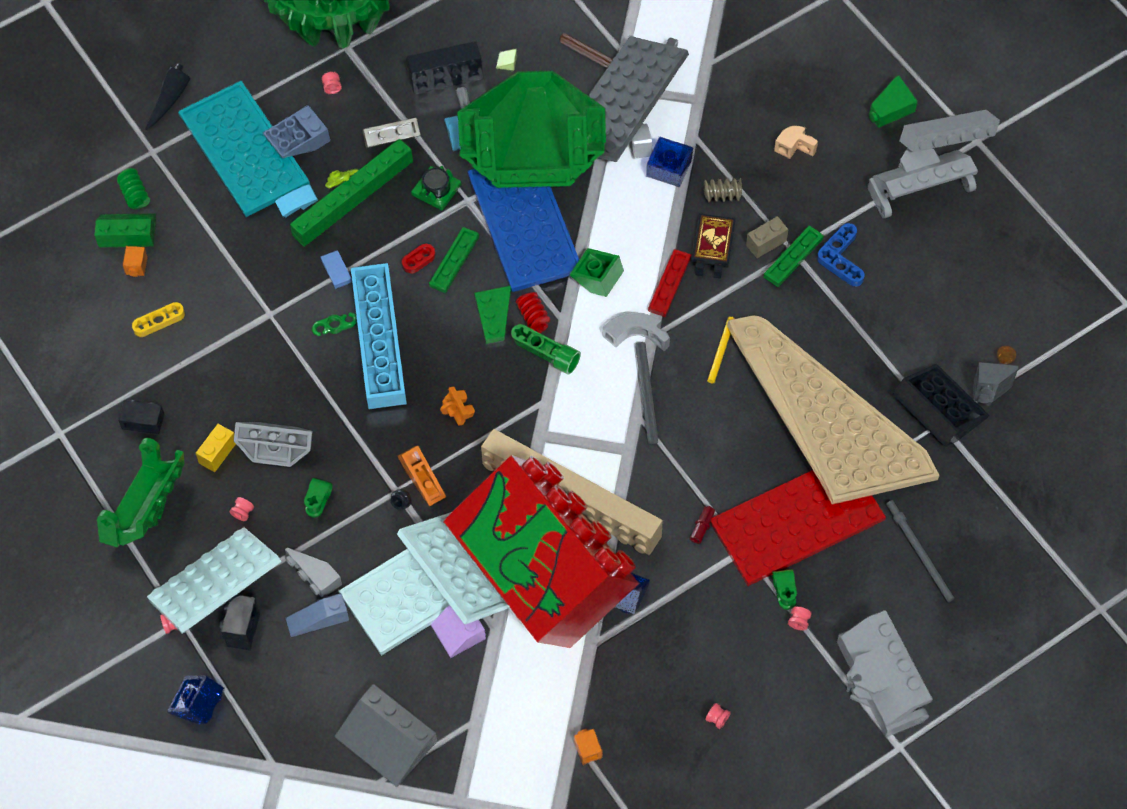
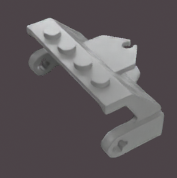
M907 148L900 159L899 168L874 175L873 178L869 179L868 191L882 218H888L892 216V209L884 189L887 190L891 200H894L906 194L962 178L963 187L969 193L976 190V182L973 175L977 174L978 170L972 158L958 150L937 156L934 149L912 152Z
M886 610L867 617L851 630L838 635L837 644L850 667L846 675L848 682L846 691L849 692L851 689H854L852 692L854 695H850V699L870 707L885 738L918 725L929 718L925 708L914 711L916 708L932 702V697Z

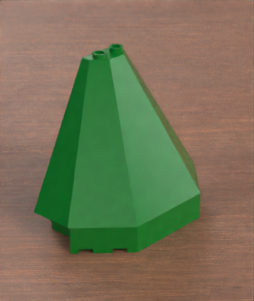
M554 71L516 72L457 112L459 145L461 147L459 156L463 159L465 158L472 164L474 169L481 175L486 176L497 188L571 186L575 179L584 173L605 152V107Z

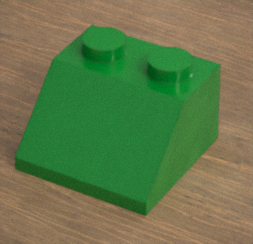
M587 248L570 273V276L590 293L607 297L623 274L624 268L619 255Z

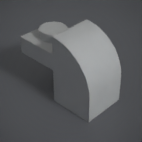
M647 123L641 125L631 140L632 152L636 159L654 156L651 134Z

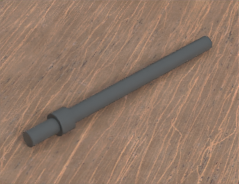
M893 500L889 501L886 505L893 514V520L897 525H900L947 602H951L954 600V596L906 522V516L903 512L899 511Z

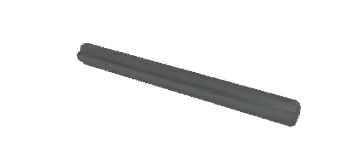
M637 342L635 348L647 439L649 444H657L658 433L646 343Z

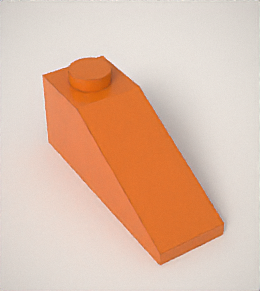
M414 446L397 456L428 506L446 497L419 446Z

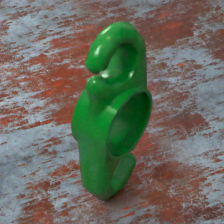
M350 312L348 316L352 317L353 321L346 322V314L342 316L331 315L328 318L316 321L312 326V332L316 336H321V333L317 331V327L322 326L324 327L323 334L329 332L338 334L343 330L354 327L357 324V316ZM333 321H338L340 325L336 328H332L330 326V323Z

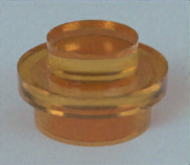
M1002 346L998 349L997 358L1002 364H1010L1016 358V351L1010 346Z

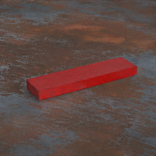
M676 249L673 250L648 307V312L666 317L690 262L691 254Z

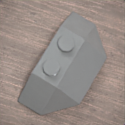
M236 422L234 442L252 462L291 467L311 451L313 431L299 427L261 422Z

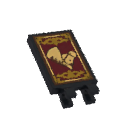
M699 213L692 255V263H696L695 275L703 276L704 265L715 266L714 278L721 279L722 268H728L736 218Z

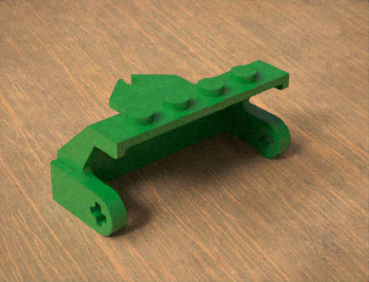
M144 438L139 445L142 455V466L115 513L109 510H102L97 517L99 542L114 547L124 546L144 537L148 528L158 525L157 520L162 517L167 500L166 496L172 492L176 478L179 479L181 476L182 468L185 464L183 451L176 450L175 460L161 461L160 445L151 438Z

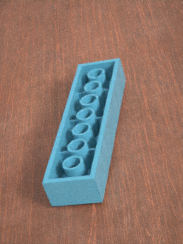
M388 263L351 268L368 408L374 409L407 404Z

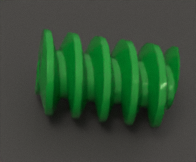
M134 168L122 171L117 177V182L128 207L131 209H141L150 203V198L147 191H145L142 180H140L138 171Z

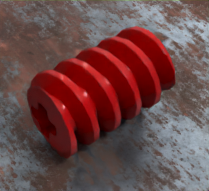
M537 292L520 296L516 300V304H518V308L521 310L527 326L538 333L544 332L548 328L550 317L547 316V311L544 310V305L541 304V299L538 298Z

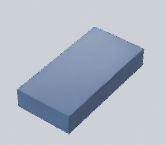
M338 250L321 257V261L335 289L352 282V278Z

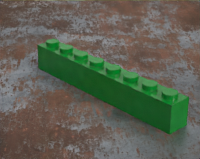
M398 139L353 174L348 181H344L290 223L292 236L304 247L411 164L413 162L412 149L402 140Z

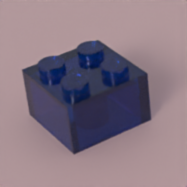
M659 136L646 164V177L680 188L693 159V147Z

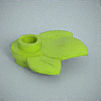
M351 169L346 172L337 170L330 173L325 186L332 188L344 181H348L350 176L355 174L358 169Z

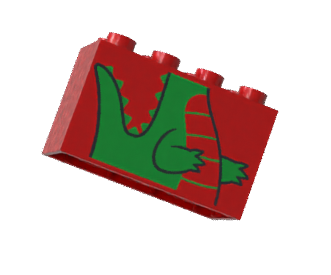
M510 455L443 522L537 643L571 648L639 584L631 574L636 565L626 553L621 550L614 553L608 546L607 542L612 538L609 531L599 521L594 520L590 523L583 515V512L588 508L586 503L574 491L566 494L559 485L564 477L552 463L546 462L542 465L533 456L525 460Z

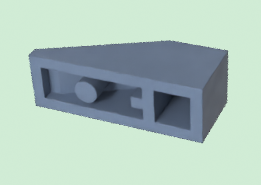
M341 593L311 604L286 617L290 636L294 637L349 621V617Z

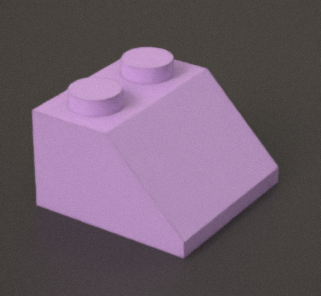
M448 606L431 624L450 658L486 639L485 629L479 620L464 625L451 606Z

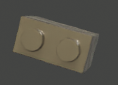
M777 216L748 233L746 246L756 258H759L787 241L788 228Z

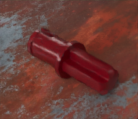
M705 506L699 520L695 521L696 526L690 536V540L694 543L701 544L706 531L710 529L709 524L715 513V509L711 506Z

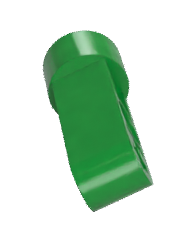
M518 324L511 331L517 346L552 363L554 368L567 375H570L575 370L580 361L581 351L567 344L562 345L525 325ZM535 342H541L539 346H533Z

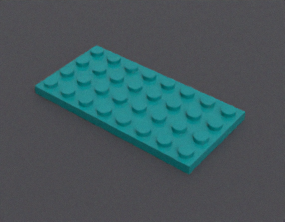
M242 81L178 111L184 124L245 217L275 203L277 199L298 188L310 185L308 178L293 156L282 158L263 134L272 125Z

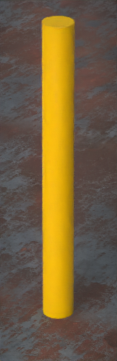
M728 317L707 380L709 383H715L731 334L727 324L729 320L735 319L733 317Z

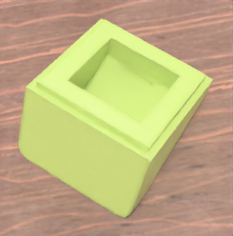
M513 49L499 53L497 69L514 71L517 50Z

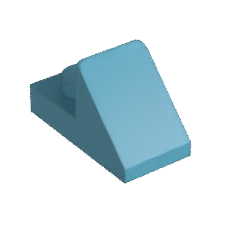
M458 116L445 118L453 151L460 150Z

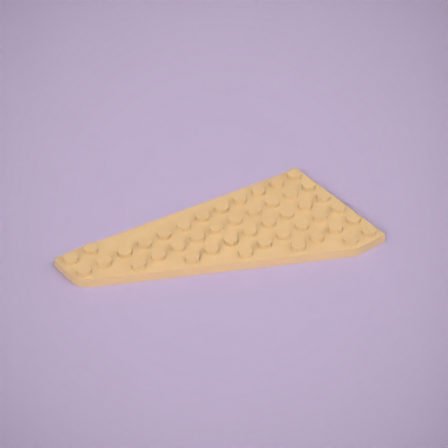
M748 316L728 321L727 326L736 344L824 487L831 504L938 480L940 475L927 450L770 322L759 316Z

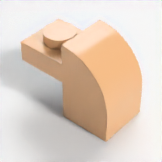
M791 126L784 129L776 139L774 151L787 158H791L796 149L813 156L817 150L818 141L811 136L805 135L804 127Z

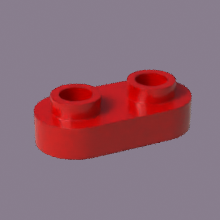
M422 244L402 259L403 270L412 274L431 263L436 256L434 247L430 244Z

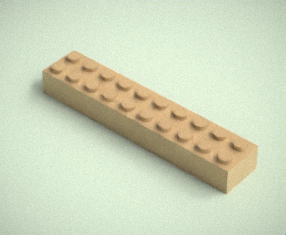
M493 429L481 446L483 465L490 471H495L510 455L525 460L533 456L542 465L546 462L552 463L564 477L559 485L566 494L574 491L586 503L588 508L583 512V515L590 523L594 520L599 521L611 535L617 537L621 543H628L633 546L639 553H646L650 556L661 539L663 520L503 433Z

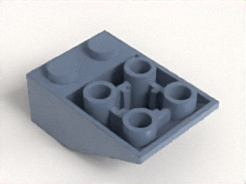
M309 106L304 107L263 132L282 158L314 151L330 142L328 129Z

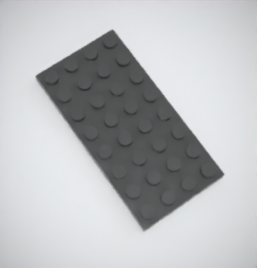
M634 36L628 37L589 94V97L605 107V152L598 158L617 163L688 57L689 52L687 49Z

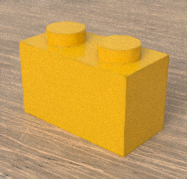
M217 424L196 452L199 464L216 472L236 445L234 442V432Z

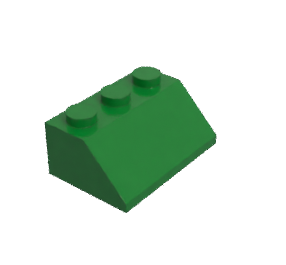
M101 214L96 219L94 235L98 247L154 246L156 214Z

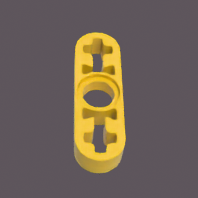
M174 302L137 318L132 323L133 331L136 336L144 337L174 324L184 318V308L180 303ZM158 316L164 318L160 323L154 322V319Z

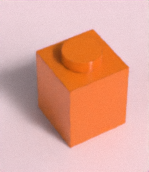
M126 246L123 261L126 275L133 277L145 275L148 258L145 247Z
M584 729L579 731L577 735H574V743L582 765L602 758V750L594 729Z

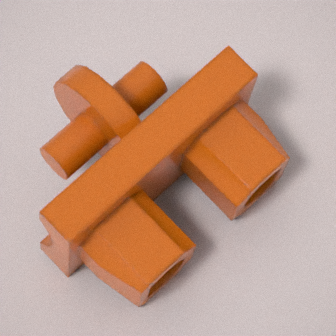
M454 386L449 387V393L442 401L444 405L440 410L442 414H449L450 417H454L458 426L464 424L466 419L473 417L475 410L472 405L464 406L463 403L467 400V394L464 390L456 391Z

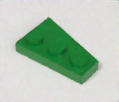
M510 286L475 293L486 344L505 340L511 295Z

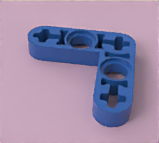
M846 223L819 250L817 260L822 266L848 284L860 286L864 281V271L841 256L843 251L855 240L857 234L856 226ZM838 241L842 246L836 248L832 243ZM844 264L846 268L839 270L836 268V265Z

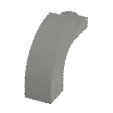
M633 312L622 314L613 318L602 327V337L615 348L625 339L632 336L646 337L663 351L670 344L668 333L661 330V321L645 313Z

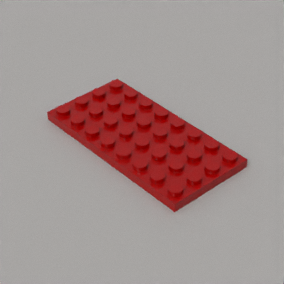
M812 470L713 517L710 524L747 586H750L771 576L772 572L781 571L884 521L886 516L872 495L831 504L824 487Z

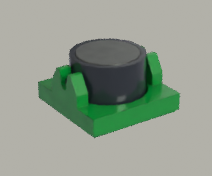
M430 166L411 191V194L443 211L462 183L453 177L449 169L445 171L443 166L439 168Z

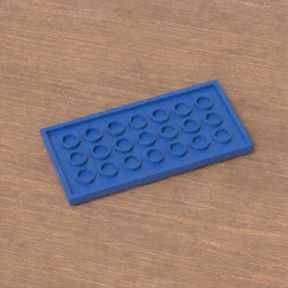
M476 169L468 170V177L511 291H519L570 276L579 258L551 187L497 188L486 176L481 175Z

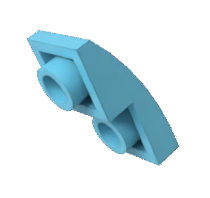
M306 185L282 196L275 202L281 214L286 218L300 208L304 210L318 201V198L311 185Z

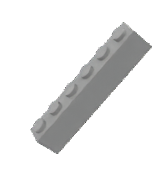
M981 110L904 125L900 142L912 152L982 139L995 136L1000 120L989 111Z

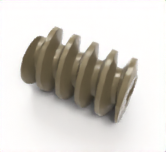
M728 178L725 179L724 184L721 179H718L716 184L711 179L709 185L707 180H704V196L707 198L708 203L711 202L712 197H714L715 202H718L719 197L722 198L723 202H725L726 197H729L730 202H732L734 196H736L737 201H740L742 196L741 178L738 183L733 178L731 184Z

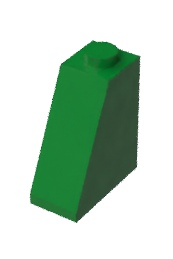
M900 76L895 77L871 104L869 117L878 128L916 111L918 101Z

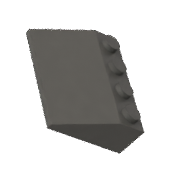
M374 684L360 698L335 735L339 742L395 787L401 784L437 743L436 733Z

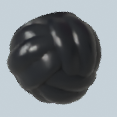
M404 489L393 491L391 494L392 506L399 510L408 508L411 505L409 492Z

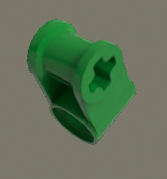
M312 478L304 498L305 510L308 516L315 518L322 514L332 492L333 484L331 482Z
M793 569L772 572L779 606L786 610L792 609L796 604L797 596Z

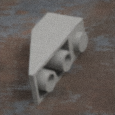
M290 548L285 549L287 563L291 567L295 566L298 569V575L303 581L307 580L311 584L309 587L315 595L319 594L324 599L342 585L340 576L329 563Z

